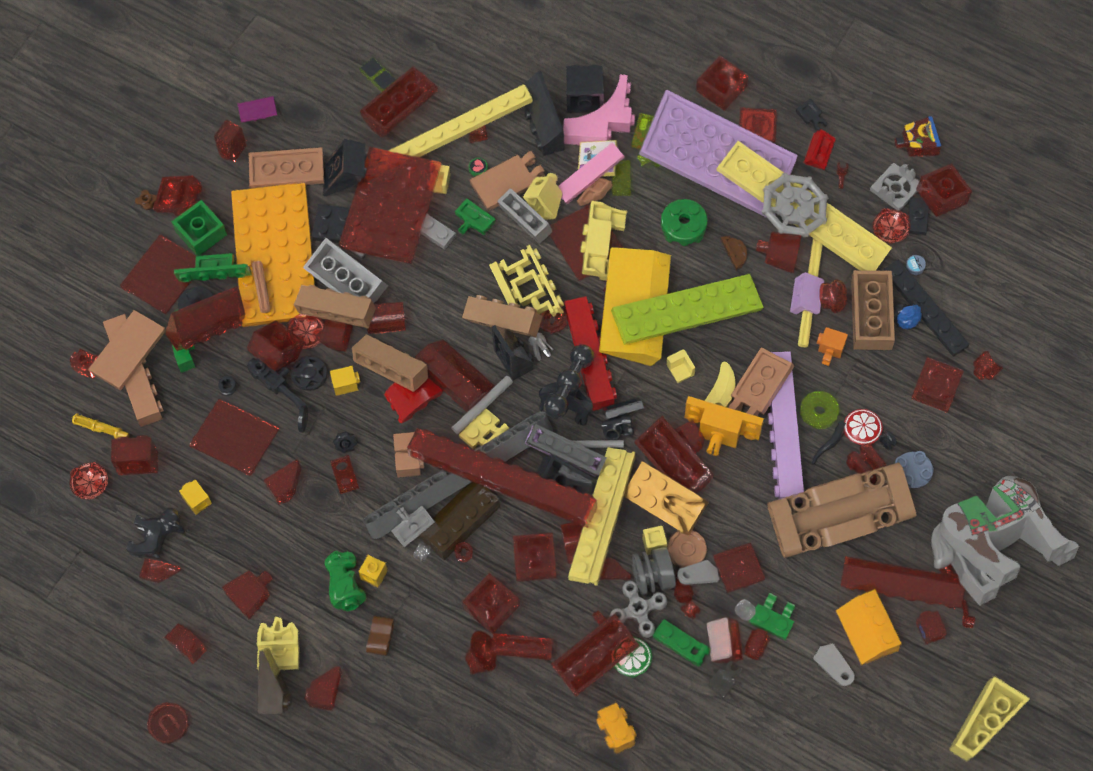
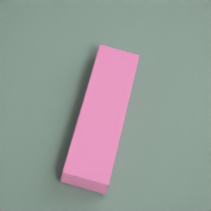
M613 142L558 186L562 191V199L566 204L625 158Z

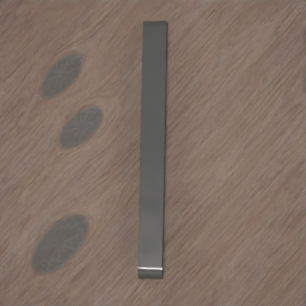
M540 411L531 415L367 515L363 522L370 536L373 539H378L402 522V518L397 514L398 509L400 510L403 507L409 515L421 506L427 510L530 447L524 443L533 425L537 424L553 431L546 413Z

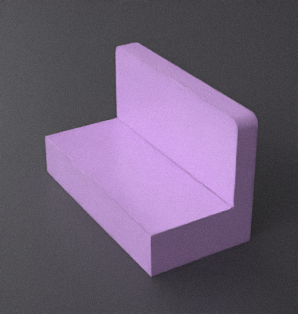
M806 272L795 278L790 312L798 314L806 310L814 314L820 313L824 280Z

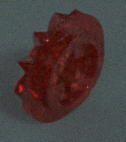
M549 309L541 313L542 320L539 327L544 332L547 331L551 334L553 332H560L566 327L568 321L566 311L563 309L564 313H556V321H554L553 325H551L550 320H547L551 319L552 316Z

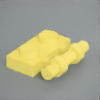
M485 409L459 434V438L474 449L478 444L482 446L510 428L505 423L500 428L496 427L500 420L489 410ZM490 432L493 433L488 440L484 439Z

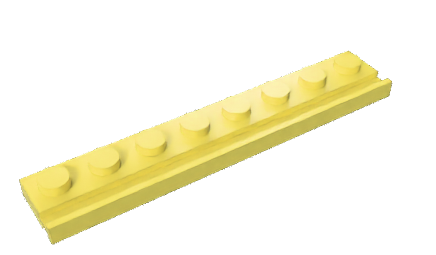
M607 448L605 454L607 458L598 477L569 572V580L587 584L590 582L598 585L635 460V452L628 453L626 450Z

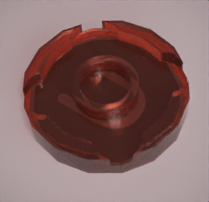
M162 703L156 706L148 716L147 728L150 735L156 741L163 744H170L180 740L188 729L189 719L183 708L175 703Z

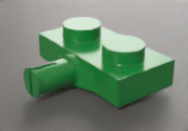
M468 199L455 210V215L464 221L463 225L458 228L462 235L470 227L484 235L496 222L495 218Z

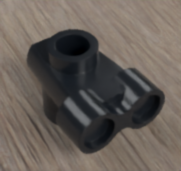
M622 416V418L612 417L602 421L604 436L609 440L618 439L620 434H624V436L634 435L631 416Z

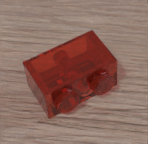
M227 119L214 135L219 155L225 160L229 159L235 162L247 146L242 128Z

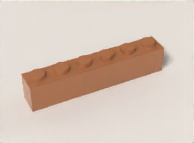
M125 314L103 322L109 341L127 320ZM144 359L125 384L140 427L163 419L160 412L164 411L160 400L156 401L155 396L158 395L155 385H150L149 379H152L149 368H144L143 363L146 362V359Z

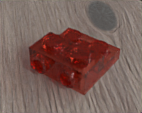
M194 176L162 177L153 210L157 213L173 212L176 216H180L197 203V195L202 191L201 183Z

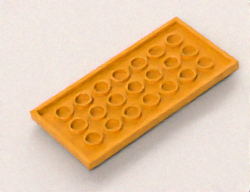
M305 183L231 191L237 264H248L252 271L251 276L238 278L242 327L290 322L296 319L295 321L315 319L313 316L298 313L294 306L301 285L315 286L314 276L303 268L312 256ZM258 260L263 264L271 310L267 313H261L252 268V262Z

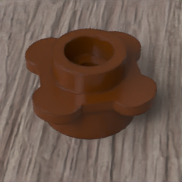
M143 190L141 195L135 199V203L144 210H149L157 201V196L150 194L148 190Z

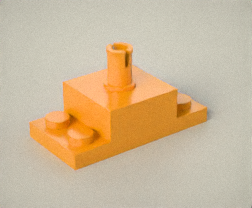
M688 396L686 401L685 418L692 423L700 422L699 437L710 440L706 450L707 453L712 454L714 448L713 455H719L721 444L736 448L740 435L749 440H759L764 418Z

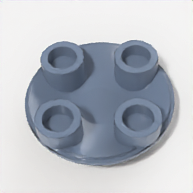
M922 451L904 453L897 457L895 463L899 462L901 464L909 488L922 487L933 476V465Z

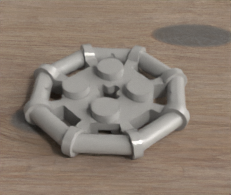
M782 173L781 177L763 188L764 203L761 212L777 228L778 233L801 235L805 238L819 226L826 224L827 200L829 198L813 182L812 177ZM790 182L803 184L802 188L792 187ZM783 184V191H781L780 193L775 191L778 187H780ZM809 187L817 197L812 198V194L806 189ZM771 198L776 199L775 207H771ZM795 202L799 206L797 209H793L794 207L790 203ZM819 204V214L814 212V205ZM775 213L782 216L783 223L774 215ZM810 218L814 220L808 226H806L804 223L807 219ZM787 224H794L799 227L787 226Z

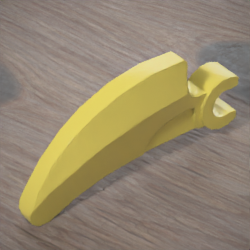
M722 362L718 379L705 399L707 402L723 407H728L732 401L730 395L735 389L734 372L727 362Z

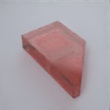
M145 558L139 577L143 580L160 583L180 572L181 567Z

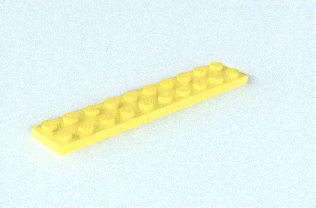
M739 141L735 143L716 169V171L762 203H764L763 188L770 185L784 173ZM790 182L792 187L802 188L801 184ZM783 184L780 187H778L775 191H777L778 193L783 191ZM806 189L807 191H809V192L812 194V198L817 197L813 192H811L810 190ZM771 198V207H775L776 199ZM795 202L790 203L794 207L793 209H797L799 206ZM827 203L826 224H822L809 235L858 270L876 271L892 247ZM819 204L814 205V212L819 214ZM810 218L807 219L804 223L806 226H808L814 220Z

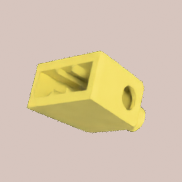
M548 173L545 177H536L523 196L529 206L545 220L556 219L562 197V191L556 184L558 177L553 173Z

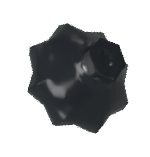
M345 431L338 433L333 443L335 450L346 453L347 451H353L357 441L354 434Z

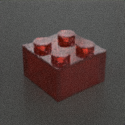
M719 56L697 79L696 91L725 111L747 88L748 75Z
M952 163L921 176L916 187L917 192L936 217L967 204L972 194V190Z
M275 320L253 332L246 350L264 362L269 368L277 371L298 359L305 341Z
M927 357L911 399L948 413L964 371Z
M140 435L137 438L118 437L117 439H111V462L118 475L158 473V451L151 437Z
M553 533L513 536L516 581L556 578Z
M490 573L462 601L463 609L492 635L520 606L519 598Z

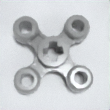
M627 581L624 583L622 590L623 594L630 600L629 606L625 609L617 608L612 610L610 620L616 626L623 625L626 620L631 618L639 622V633L641 636L649 638L653 636L655 627L649 621L648 613L653 609H664L667 605V597L663 593L658 592L652 598L644 600L638 596L639 590L634 581ZM639 606L642 607V610L639 609L638 612L635 611V609H638ZM645 627H649V628H650V630H648V631H645V630H643V629H644Z

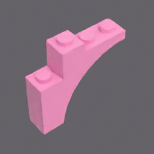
M620 75L614 94L601 108L582 117L564 118V144L580 145V142L611 140V131L630 133V127L634 126L635 115H632V107H629V98H626V93L630 94L631 83L627 82V75Z

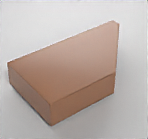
M600 177L584 191L577 200L578 204L582 206L591 203V201L602 199L613 186L611 181Z

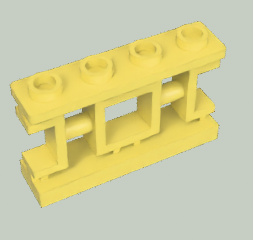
M530 245L526 246V250H521L524 259L509 267L504 259L499 264L497 262L490 264V268L508 305L509 303L518 304L517 301H520L523 307L532 303L533 307L537 309L536 313L538 314L548 309L553 317L558 312L560 314L564 313L562 309L564 303L559 295H555L554 291L557 289L552 279L548 280L546 275L549 272L544 264H540L539 259H541V256L537 249L533 250ZM529 256L532 257L540 273L539 275H537L534 269L525 273L523 268L532 264ZM503 270H505L508 276L515 272L519 276L510 281L512 289L503 274ZM534 278L539 290L523 298L518 286ZM544 287L547 288L555 306H552L549 300L540 304L538 299L547 295Z

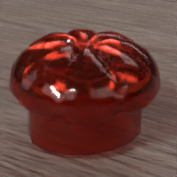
M838 279L833 280L832 283H822L819 291L822 308L831 309L833 313L841 312L845 308L847 301L845 284Z

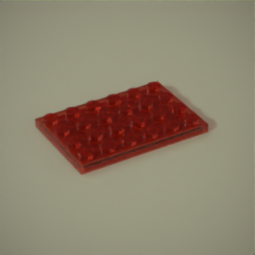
M370 147L365 161L366 176L357 185L339 242V248L412 264L442 166L441 162Z

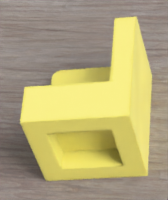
M431 164L429 192L447 194L450 166Z
M684 349L667 357V367L677 383L695 375V366Z
M663 526L643 530L642 538L647 555H651V550L667 547Z

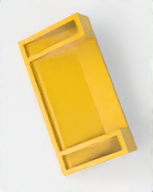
M610 249L599 352L652 366L661 359L663 335L624 345L611 310L616 306L667 294L671 255L654 250Z

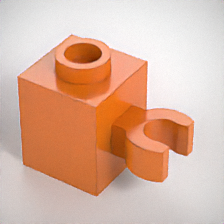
M827 327L824 334H819L816 344H819L818 352L824 353L823 365L829 366L832 356L841 357L848 334Z

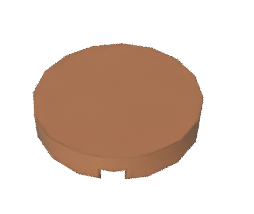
M693 530L689 536L680 531L676 532L670 538L667 545L671 562L680 568L703 562L707 553L704 538Z

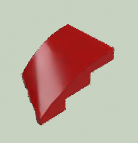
M428 378L414 392L394 382L384 395L391 404L392 410L396 411L399 415L398 421L402 424L412 419L415 412L425 408L429 401L439 397L443 390Z

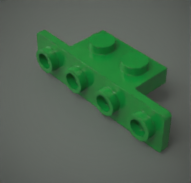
M230 253L196 256L195 268L175 269L174 275L178 281L190 282L191 280L207 281L213 278H244L251 276L252 271L248 264L234 265V255Z

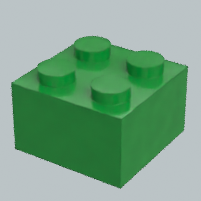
M202 200L171 221L175 232L196 256H200L227 236L224 224Z

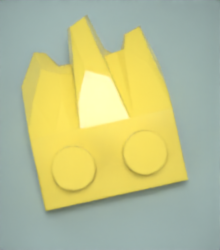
M275 617L271 628H268L265 623H261L257 633V668L259 667V651L264 648H270L279 670L299 669L298 629L293 622L289 623L287 627H283L282 619Z

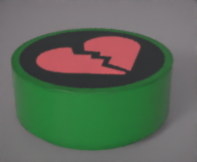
M475 158L469 163V172L474 177L487 171V163L482 158Z

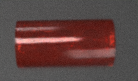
M413 66L360 110V114L372 131L380 137H384L438 92V86Z
M661 416L634 441L659 472L695 494L704 489L714 476L712 471L664 416Z
M614 613L550 665L569 690L577 696L640 645Z

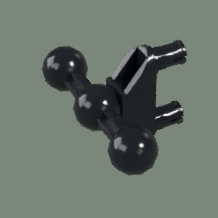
M579 344L570 352V360L572 362L570 368L563 370L558 375L557 382L547 384L540 389L538 394L541 399L539 410L543 411L544 408L547 416L552 419H559L564 417L569 409L577 412L575 418L577 424H579L581 419L580 425H586L588 414L591 413L593 404L588 395L580 388L582 380L579 374L582 368H587L593 363L594 352L588 345Z

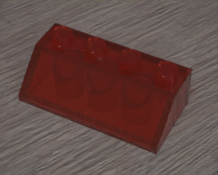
M237 286L172 312L165 334L176 351L189 349L193 344L205 342L212 336H219L231 328L236 329L240 327L245 317V310L239 288Z
M444 339L428 344L415 356V359L427 364L428 377L466 412L473 408L495 387Z

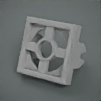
M893 163L870 187V191L897 211H900L910 201V197H913L922 188L923 184L915 178L914 169L908 170L907 164L899 167ZM900 175L902 178L899 181H891L887 177ZM906 181L910 184L909 193L904 190L903 185ZM898 184L901 187V191L894 192L891 190V186ZM897 195H901L903 198H899V199H898V198H895V197H896Z

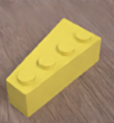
M993 677L986 683L949 750L968 761L1018 712L1029 698L998 678Z

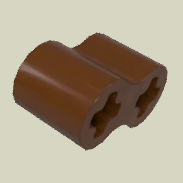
M380 616L373 617L367 642V653L388 655L395 619Z

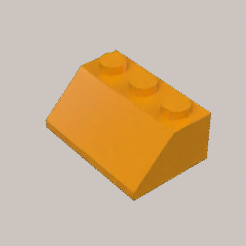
M876 590L857 596L836 610L861 665L899 650L901 642Z

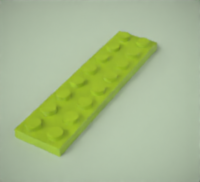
M747 274L612 308L611 312L623 343L626 345L761 311L764 307L751 275Z

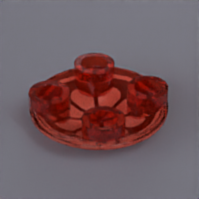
M884 208L873 221L874 234L877 238L887 243H896L903 240L910 231L909 216L899 210Z
M299 314L290 319L287 335L295 346L303 349L313 348L323 340L325 326L320 318L309 315L301 317L305 315Z
M97 462L84 463L70 472V489L78 498L93 499L99 496L107 486V472Z

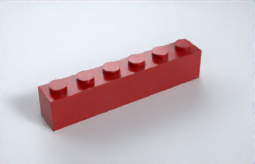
M587 296L564 301L565 313L574 347L579 344H585L594 352L593 363L581 370L587 395L593 404L592 411L614 404V399H617L615 387L611 388L610 385L612 376L610 370H606L605 365L608 364L606 354L599 352L601 336L597 337L598 324L597 320H593L591 315L594 314L592 303H588Z

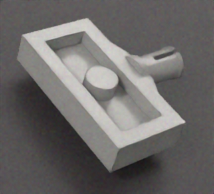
M422 506L410 515L402 507L397 511V514L402 518V522L391 532L405 547L430 527L434 520Z

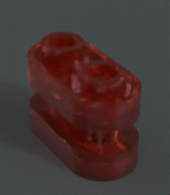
M869 443L859 447L861 454L853 451L847 455L846 463L851 470H855L857 474L887 466ZM864 460L867 461V463L870 465L872 469L868 467ZM875 474L870 476V483L872 485L877 482Z

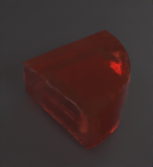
M483 125L470 132L468 136L469 142L474 143L487 140L486 126Z

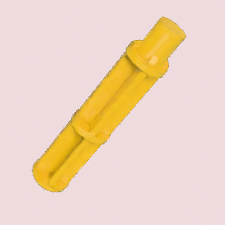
M78 413L72 418L74 425H79L99 433L104 432L113 435L115 439L128 440L129 433L122 431L121 428L84 417Z

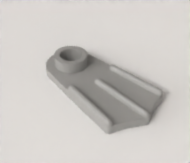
M708 560L681 568L677 572V577L682 584H703L719 581L718 569Z
M832 643L820 646L813 659L838 684L842 686L851 685L854 681V673L835 645ZM847 675L849 679L843 680L841 676Z

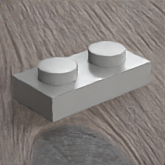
M425 214L415 226L417 232L444 250L456 237L455 232L428 214Z

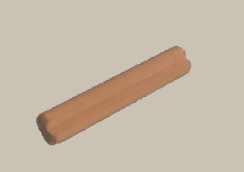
M260 260L252 262L259 307L261 313H267L271 309L263 264Z

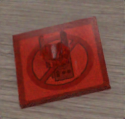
M740 107L739 126L775 143L777 110Z

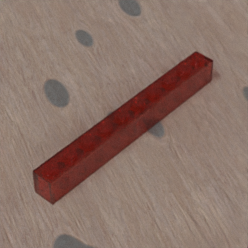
M417 428L407 446L408 455L412 458L588 528L597 510V500L590 494H581L572 487H564L552 479L546 480L541 478L535 472L528 473L517 465H508L500 458L495 457L493 459L482 451H473L462 443H453L449 438L444 436L438 437L427 429L421 430Z

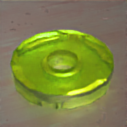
M824 391L809 393L803 399L800 406V415L803 421L815 429L830 427L836 421L839 414L838 402L831 394ZM817 406H821L824 408L825 412L822 414H818L815 412L814 408Z

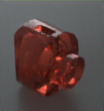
M984 351L973 362L975 368L973 373L979 380L984 378L992 380L1003 369V367L998 366L993 361L989 351Z

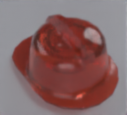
M476 631L472 634L470 648L465 655V661L470 667L472 675L493 671L496 668V645L486 632Z

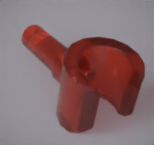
M840 162L837 165L836 172L839 175V189H843L844 178L848 172V163H846V168H841Z
M962 600V626L973 628L975 617L969 616L966 600Z

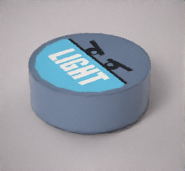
M919 255L909 257L906 263V269L913 275L921 274L926 266L924 258Z

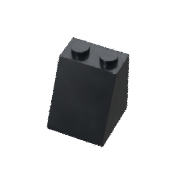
M594 64L589 66H566L567 113H592L603 106V66Z

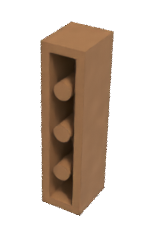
M301 285L294 303L295 308L300 314L369 328L376 309L372 300L367 296L358 297L348 292L339 293L329 288L326 290L319 289L314 285Z
M476 295V298L468 296L462 316L463 319L471 323L488 327L496 325L513 333L537 337L542 320V315L536 313L537 309L528 306L522 309L520 305L515 303L504 305L503 301L497 299L487 301L486 297Z
M367 334L352 347L354 362L413 392L428 379L427 364Z

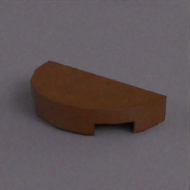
M730 236L721 237V242L737 271L746 262V246L740 239L730 238Z

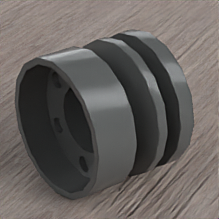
M666 547L653 549L652 559H649L645 551L642 552V561L638 553L632 554L633 577L641 595L647 594L646 585L649 586L651 593L655 592L656 582H658L661 590L675 588L674 571Z

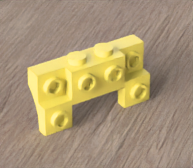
M591 201L588 224H584L583 235L586 237L585 241H582L580 251L584 253L582 274L600 277L599 280L607 281L609 264L607 257L611 229L624 231L627 211L612 208L603 202Z

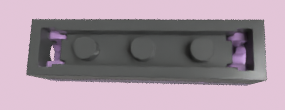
M537 424L532 426L524 443L548 455L553 454L573 467L594 477L600 474L607 458Z

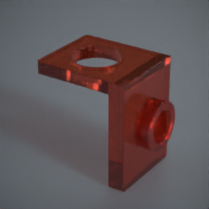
M349 455L330 461L340 494L359 488ZM341 462L347 463V467L343 470L336 468Z

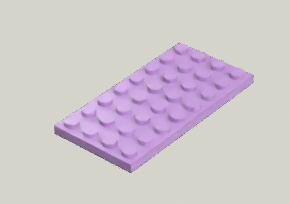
M668 90L663 94L639 152L640 155L764 216L761 212L763 210V203L716 171L717 167L737 141L789 175L798 156Z

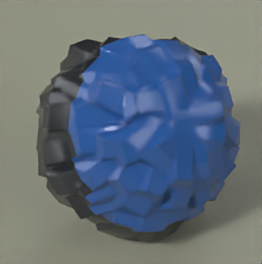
M906 299L909 305L896 303L893 306L894 323L903 329H911L921 321L922 314L920 305L916 301Z

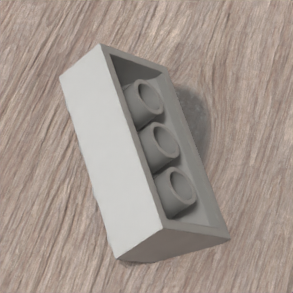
M327 238L324 239L303 267L328 288L339 293L348 292L358 297L367 296L373 303L379 299L388 287L386 283Z

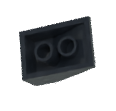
M344 139L328 158L324 166L323 196L355 186L362 178H365L367 171L365 168V161L367 159L365 143Z
M496 325L492 326L494 352L512 380L514 381L532 371L534 359L530 352L526 353L521 338H516L514 333Z
M552 454L543 458L528 492L548 503L581 517H586L597 480Z

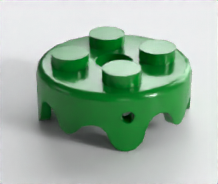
M678 199L668 204L661 216V229L666 241L669 243L676 241L682 246L702 241L708 224L705 209L699 203L690 199ZM686 217L689 219V222L683 224L679 219Z

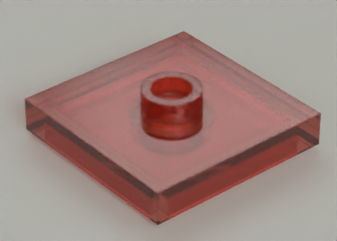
M751 543L713 555L727 593L765 580Z

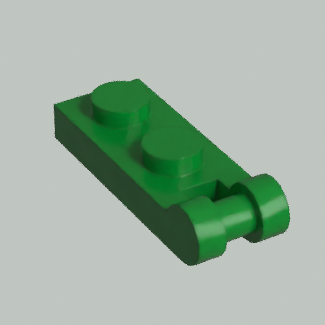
M664 619L652 636V638L698 667L703 663L702 659L704 656H707L711 651L707 645L698 642ZM693 649L698 650L696 655L691 653Z

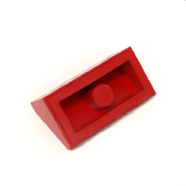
M822 129L815 132L804 164L824 170L836 138Z

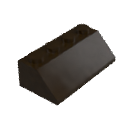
M473 481L432 518L434 523L418 537L441 559L445 560L500 508L499 499L486 486Z

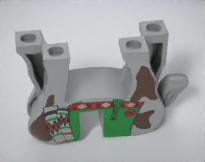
M1005 476L992 488L987 506L978 496H974L948 507L944 512L941 523L934 529L931 539L934 567L941 569L951 564L959 576L960 583L979 606L996 598L999 587L1017 577L1020 565L999 551L1010 546L1021 538L1042 553L1047 562L1053 561L1058 566L1075 558L1079 546L1076 542L1062 536L1052 526L1051 521L1046 517L1041 508L1035 486L1029 481L1016 476Z

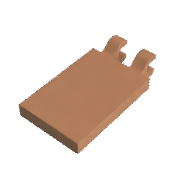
M532 151L526 153L521 159L516 155L470 179V184L487 211L500 206L497 201L510 188L517 195H521L528 190L529 183L534 177H545L544 169L541 165L535 167L530 173L526 168L536 163L535 155Z
M761 347L730 395L734 401L728 408L741 412L744 404L750 407L746 412L747 414L757 417L759 413L764 415L793 370V363Z

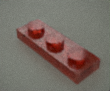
M493 633L492 655L551 660L553 639Z

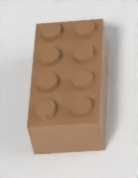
M854 270L851 279L853 349L892 350L895 341L892 271Z

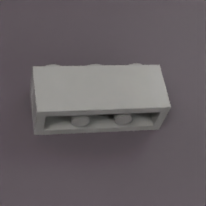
M511 188L497 201L501 209L539 244L553 232L549 223Z

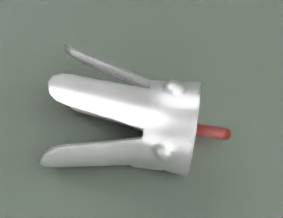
M537 333L536 338H529L530 345L533 346L534 354L538 361L541 360L538 346L548 357L551 356L547 346L551 350L554 349L546 342L542 333Z

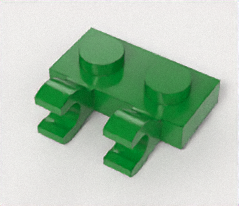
M769 593L764 606L757 604L749 623L786 641L794 624L790 617L795 609V605L788 602L782 615L771 610L777 596Z

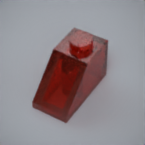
M297 459L264 479L267 489L278 505L282 502L290 501L296 493L301 473V466Z
M179 623L164 637L192 665L207 651L204 644Z
M335 666L313 680L310 688L307 687L305 700H307L309 707L333 711L342 675V670L339 666Z

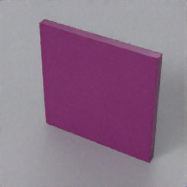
M273 96L238 104L241 123L277 115Z

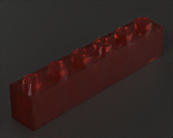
M847 556L844 559L840 586L848 590L859 589L865 592L876 590L877 593L888 597L898 596L909 601L920 600L931 605L937 603L948 608H961L965 591L958 576Z

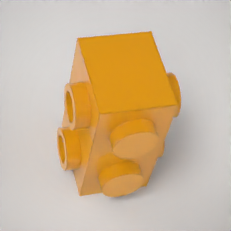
M617 703L598 711V719H596L600 730H604L607 735L605 740L609 748H613L616 754L634 746V737H636L632 725L628 726L625 721L627 715L623 707L619 708Z

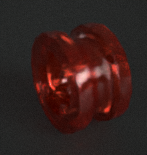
M461 542L456 545L454 552L457 560L460 562L469 561L473 555L470 544ZM463 548H466V551L469 550V552H466V556H462L458 552H461Z
M686 600V605H682L680 609L687 617L694 620L696 618L695 614H699L701 611L693 602Z

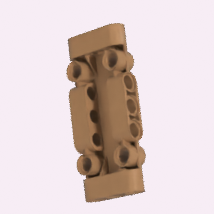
M899 462L862 474L858 473L806 489L804 492L767 503L778 544L784 558L809 550H816L822 546L828 547L876 532L878 531L877 529L889 527L916 517L907 480ZM872 474H875L877 477V482L874 485L870 483V476ZM798 497L803 500L800 508L795 506V500ZM884 512H886L889 516L888 521L886 523L882 522L881 516ZM810 535L814 538L812 546H808L806 543V539Z

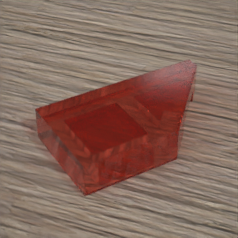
M605 558L599 580H631V574L626 572L614 558Z

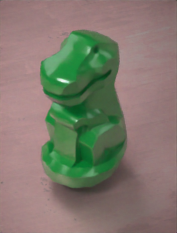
M334 551L325 559L324 563L326 570L330 574V602L334 608L343 609L344 611L357 609L359 605L365 602L367 597L366 592L358 588L355 581V572L352 570L347 572V570L353 569L357 563L355 555L351 552L341 553Z

